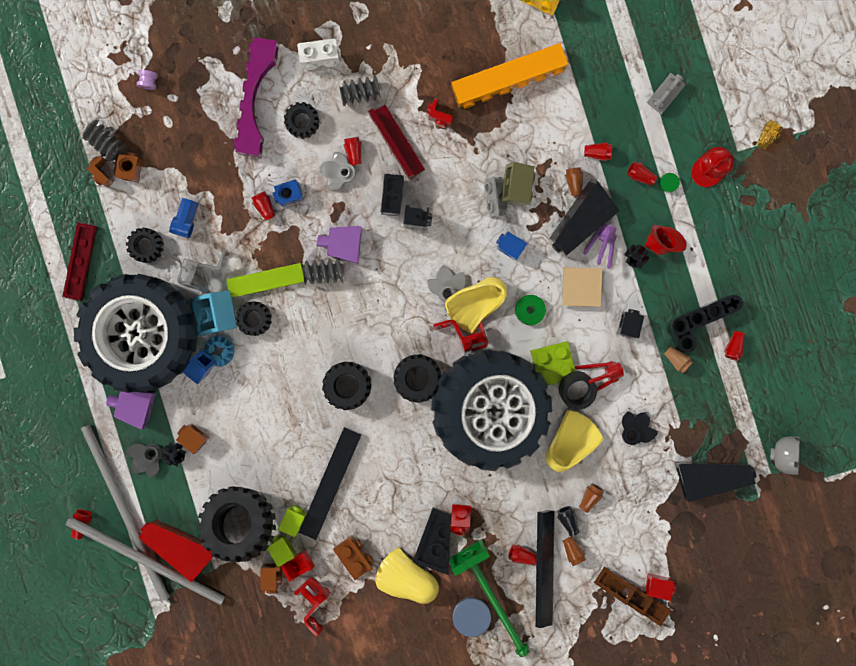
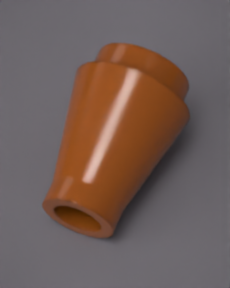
M581 167L566 169L565 178L571 191V196L580 195L583 187Z
M591 483L586 488L579 508L589 513L604 497V490Z
M573 536L562 540L569 563L571 562L572 566L586 560V553L574 540Z

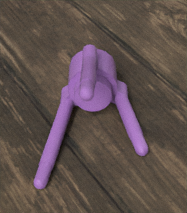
M607 224L601 226V229L596 231L583 254L586 255L599 237V240L603 242L597 260V265H600L606 245L610 243L607 268L610 269L617 229Z

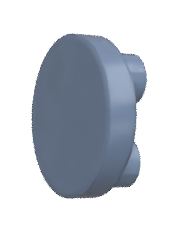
M467 596L458 602L453 610L454 626L465 636H479L490 625V609L479 598Z

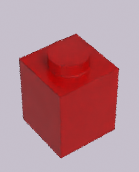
M648 573L644 592L647 596L671 601V597L676 592V585L669 577Z

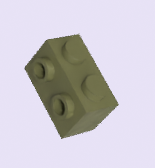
M511 162L506 165L501 197L502 203L521 207L530 204L533 198L532 184L535 180V166L518 162Z

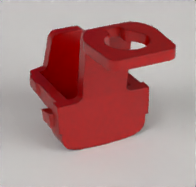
M453 319L433 325L434 330L453 325L464 355L488 346V339L482 323L479 324V333L466 337L462 336L456 321ZM484 342V345L472 348V345Z
M310 577L294 594L297 595L301 592L313 605L304 617V623L317 637L322 632L323 627L310 615L326 600L331 591L327 587H323L315 578ZM307 585H308L309 588L316 594V596H313V595L307 590V588H306ZM311 622L316 626L317 630L313 628Z

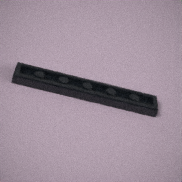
M346 427L343 428L300 528V534L317 540L362 434Z
M554 510L537 512L535 626L537 628L553 625Z

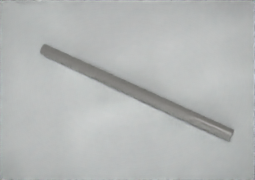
M71 516L65 524L219 605L222 604L225 598L224 595L195 580L190 582L181 573Z

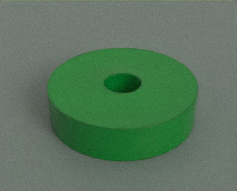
M536 295L523 296L515 305V315L525 325L538 324L543 320L546 313V306L543 300ZM529 306L534 309L532 314L527 312Z

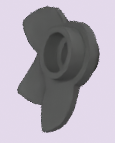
M138 443L126 450V454L134 458L131 464V473L136 474L146 471L150 478L158 473L160 469L159 460L162 455V450L158 445L149 444L145 446ZM151 450L156 452L154 457L150 455Z

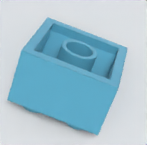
M230 290L209 293L189 299L191 310L195 313L198 325L195 327L197 336L237 328Z

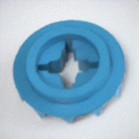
M216 336L205 343L203 351L217 361L214 366H225L232 360L234 346L229 339L223 336ZM216 346L218 348H226L221 352V357L219 355H212L216 351Z

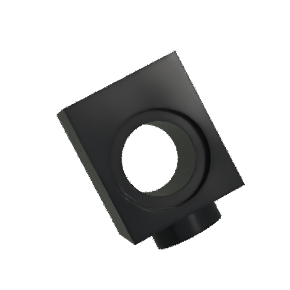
M628 309V312H622L617 334L639 338L644 316L639 315L640 311Z

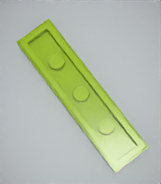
M298 263L226 279L228 291L230 290L231 297L235 298L303 283L302 264Z

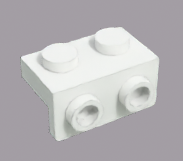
M336 39L305 42L297 45L300 64L306 70H315L317 66L331 68L340 63Z

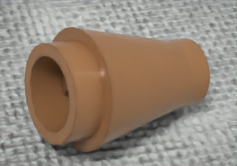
M672 346L664 353L675 369L682 373L693 363L690 360L691 357Z

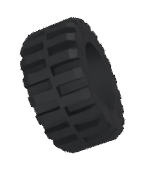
M230 486L228 489L222 488L218 490V494L213 493L209 497L211 501L203 504L202 508H204L203 513L199 512L198 518H201V523L197 524V530H201V534L198 536L200 541H205L203 547L206 551H211L210 555L228 562L250 561L251 558L259 557L261 551L267 550L269 547L267 545L268 541H273L274 536L271 533L272 530L276 531V525L273 524L276 515L271 512L273 509L271 503L266 502L267 498L264 495L258 494L257 491L244 487ZM243 506L250 514L251 529L243 541L232 543L225 536L223 529L224 519L232 508Z

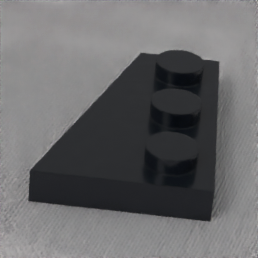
M432 507L413 558L414 563L449 575L451 513Z

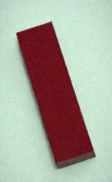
M77 222L62 295L64 298L79 301L84 299L98 226Z

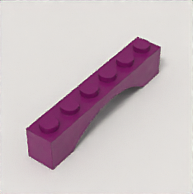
M254 37L253 43L249 44V54L251 57L250 62L246 63L245 71L248 75L247 81L243 82L242 88L245 94L244 100L240 101L239 110L242 111L241 119L238 118L236 129L239 130L238 137H235L233 148L236 149L235 152L238 155L261 158L264 139L256 123L254 111L255 98L263 78L277 63L279 45L275 40Z

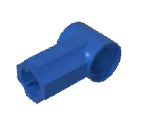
M182 198L177 215L171 221L169 232L189 239L193 232V220L199 203Z

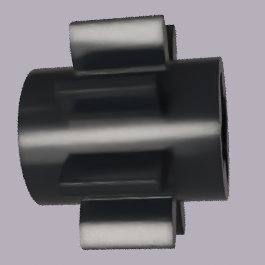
M632 244L624 254L627 257L625 262L632 268H642L649 260V257L646 256L648 250L642 245L635 246Z
M170 442L169 445L163 447L161 457L165 459L164 463L176 467L182 463L186 451L182 450L183 446L179 443L174 444Z

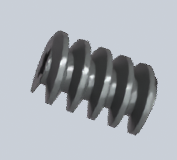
M376 75L373 76L372 82L368 77H366L365 83L362 82L361 78H358L357 84L351 79L350 86L347 85L346 81H343L342 87H340L343 106H346L347 100L353 105L355 98L358 103H361L362 97L366 102H369L370 96L376 101L377 95L380 96Z
M99 120L92 121L84 130L83 139L88 141L91 146H94L96 151H100L101 156H105L108 162L114 161L118 158V154L122 155L126 151L127 146L119 147L122 141L119 139L114 142L116 135L108 136L110 130L106 129L103 131L104 124L97 126Z
M336 258L335 264L332 263L331 259H328V263L325 265L323 259H321L320 265H317L316 260H313L312 266H310L308 260H306L303 266L304 284L306 285L307 280H309L310 284H314L315 279L318 284H321L323 278L326 283H329L330 278L336 283L338 277L343 282L342 263Z

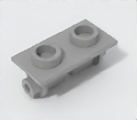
M670 73L647 101V104L662 114L686 85L682 82V76L679 74L674 76Z
M493 176L485 180L484 189L487 193V210L490 217L504 216L506 211H508L507 204L502 203L501 198H499L503 190L504 180H502V177Z

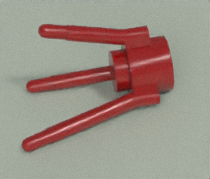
M613 361L607 363L574 366L576 370L607 367L604 375L588 381L591 384L605 378L608 379L607 382L597 387V392L619 381V378L624 377V371L619 362L613 363Z

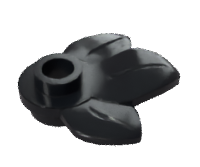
M627 411L622 417L621 423L624 429L622 439L626 444L648 443L657 436L658 431L649 427V412H641L634 416L630 411ZM630 432L634 433V437L632 439H629L628 434Z

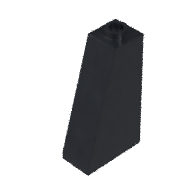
M591 179L586 184L551 235L550 239L553 242L551 246L558 254L561 252L567 256L619 212L617 206L598 181Z
M674 462L684 499L688 502L756 484V471L754 467L747 463Z

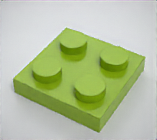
M568 341L530 350L534 368L542 374L548 386L560 383L565 375L575 372Z

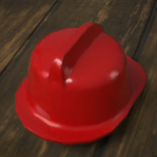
M714 147L710 149L692 167L691 175L694 182L702 187H712L732 170L734 164L733 157L725 148Z
M659 225L651 227V233L648 235L647 242L645 243V248L652 250L657 255H664L669 252H683L687 246L686 240L679 231L671 227Z

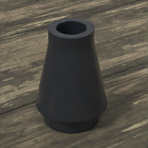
M571 506L559 509L557 511V518L567 530L569 536L577 535L580 531L575 510Z

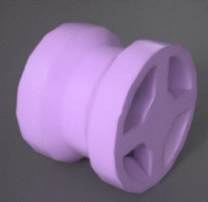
M139 70L138 75L140 78L136 86L142 89L156 90L155 80L158 78V74L148 70Z

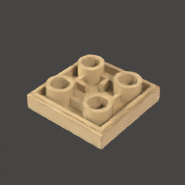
M563 267L562 306L601 307L602 268Z

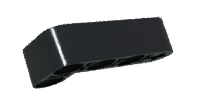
M738 295L724 296L671 319L668 323V330L676 348L680 352L694 351L697 342L692 330L739 311L743 305L742 299ZM731 301H734V304L732 305V307H725V308H724L723 305H727V304L731 303ZM712 306L717 308L716 316H712L710 313ZM695 313L700 316V321L697 324L692 320ZM677 321H680L682 323V329L680 331H677L675 329V323ZM685 338L690 342L687 349L682 346V341Z

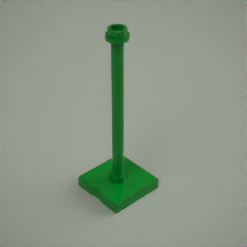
M481 539L449 557L451 569L454 575L457 576L471 568L517 647L515 650L516 654L524 657L530 652L529 646L522 643L478 566V563L490 557L486 545Z

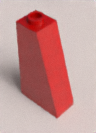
M154 520L151 523L147 522L140 530L142 534L138 538L190 582L199 575L213 558L210 555L211 551H206L203 547L205 541H200V539L158 520Z

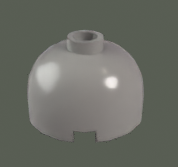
M783 437L776 442L775 448H771L770 459L774 460L775 466L779 471L785 474L799 475L800 437Z

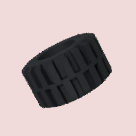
M413 354L404 358L397 365L393 378L396 391L402 398L409 400V402L421 403L428 401L438 392L439 385L437 383L442 376L440 368L433 359L422 354ZM422 367L428 372L429 382L426 387L416 390L408 385L406 376L410 369Z
M347 361L332 366L326 372L322 381V391H324L325 399L329 401L330 405L343 410H353L361 406L369 397L372 387L371 378L367 370L360 364ZM344 374L352 375L358 381V390L351 397L340 395L336 389L337 379Z

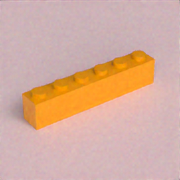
M561 43L453 81L451 82V88L458 107L466 109L474 106V102L479 100L486 102L491 100L493 95H505L511 92L510 89L524 88L529 85V82L534 80L541 82L547 79L546 76L560 75L565 72L568 62Z

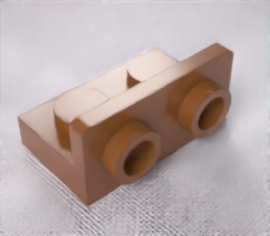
M351 535L335 546L333 551L353 579L356 580L367 571L373 570L374 560L369 553L365 554L362 550L363 545L357 537L354 539Z

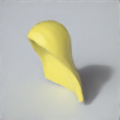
M487 277L479 283L461 289L450 296L445 302L447 314L451 320L456 321L462 330L469 334H474L479 324L503 304L508 293L507 287L499 278Z
M567 410L554 439L546 451V463L556 472L569 470L604 440L602 433L586 416L577 411Z
M400 548L390 552L378 568L376 585L379 590L386 594L409 599L420 604L430 603L438 595L439 585L434 576L414 563Z

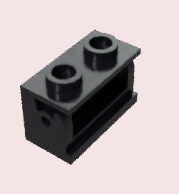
M384 174L381 215L401 216L404 175Z
M410 205L405 206L404 228L427 231V226L431 227L432 213H429L428 207L427 212L420 208H413Z

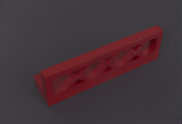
M384 104L375 111L373 108L368 111L370 118L408 180L425 171V168L387 106Z

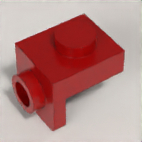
M434 98L433 103L429 102L426 111L429 114V120L434 121L435 125L439 127H450L453 116L436 111L438 99Z
M452 504L450 532L458 536L469 534L471 506Z
M304 550L280 567L288 581L291 582L298 576L312 570L315 564L307 551Z

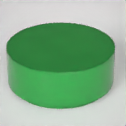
M666 173L659 180L661 190L667 193L675 191L680 183L678 176L674 173Z

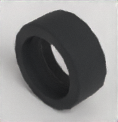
M571 372L560 381L558 387L559 395L565 405L571 409H585L596 399L597 386L595 382L591 384L588 382L592 378L585 372ZM577 381L586 382L588 391L582 398L572 400L568 397V389L573 383Z

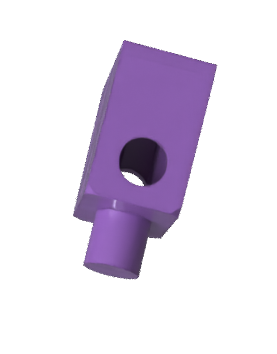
M362 227L330 228L329 236L318 235L317 247H327L328 256L358 264Z
M120 391L119 397L109 395L106 405L116 408L115 418L139 429H145L148 426L156 393H126Z

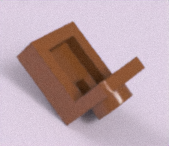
M101 155L96 156L89 162L90 166L87 170L94 176L92 179L99 186L110 187L114 182L101 170L107 163V160Z

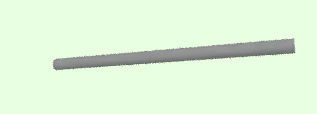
M87 425L81 428L137 551L152 558L146 544L138 538L141 535L91 426ZM145 566L161 602L170 598L160 574Z

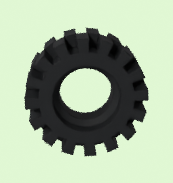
M295 102V105L291 104L290 108L286 109L284 124L289 133L296 138H309L319 128L320 119L318 113L309 103ZM304 113L309 117L307 126L298 127L295 125V117L298 114Z
M145 227L137 228L136 231L131 232V236L127 237L129 241L126 242V246H128L126 250L130 253V257L136 261L151 263V261H156V258L161 256V251L163 252L164 250L162 248V245H164V242L161 241L162 237L152 229ZM143 238H148L152 243L150 251L146 253L141 252L138 248V243Z
M256 301L246 302L244 305H241L240 309L236 312L237 316H235V320H237L236 325L239 326V330L250 336L264 334L272 323V314H270L269 308ZM252 311L258 312L261 316V321L257 326H251L247 322V315Z

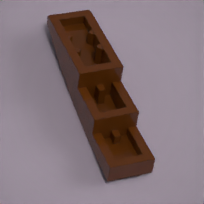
M603 567L594 581L603 590L659 626H662L671 609L655 598L647 596L644 591L606 567Z

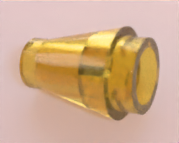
M769 120L768 123H765L756 145L766 150L782 134L781 130L783 127L775 121Z

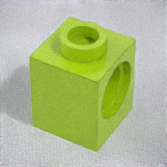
M289 506L278 530L296 538L307 513L303 512L304 509L299 506Z
M279 534L274 536L273 541L268 544L267 550L278 567L295 558L297 554L285 534L281 537Z

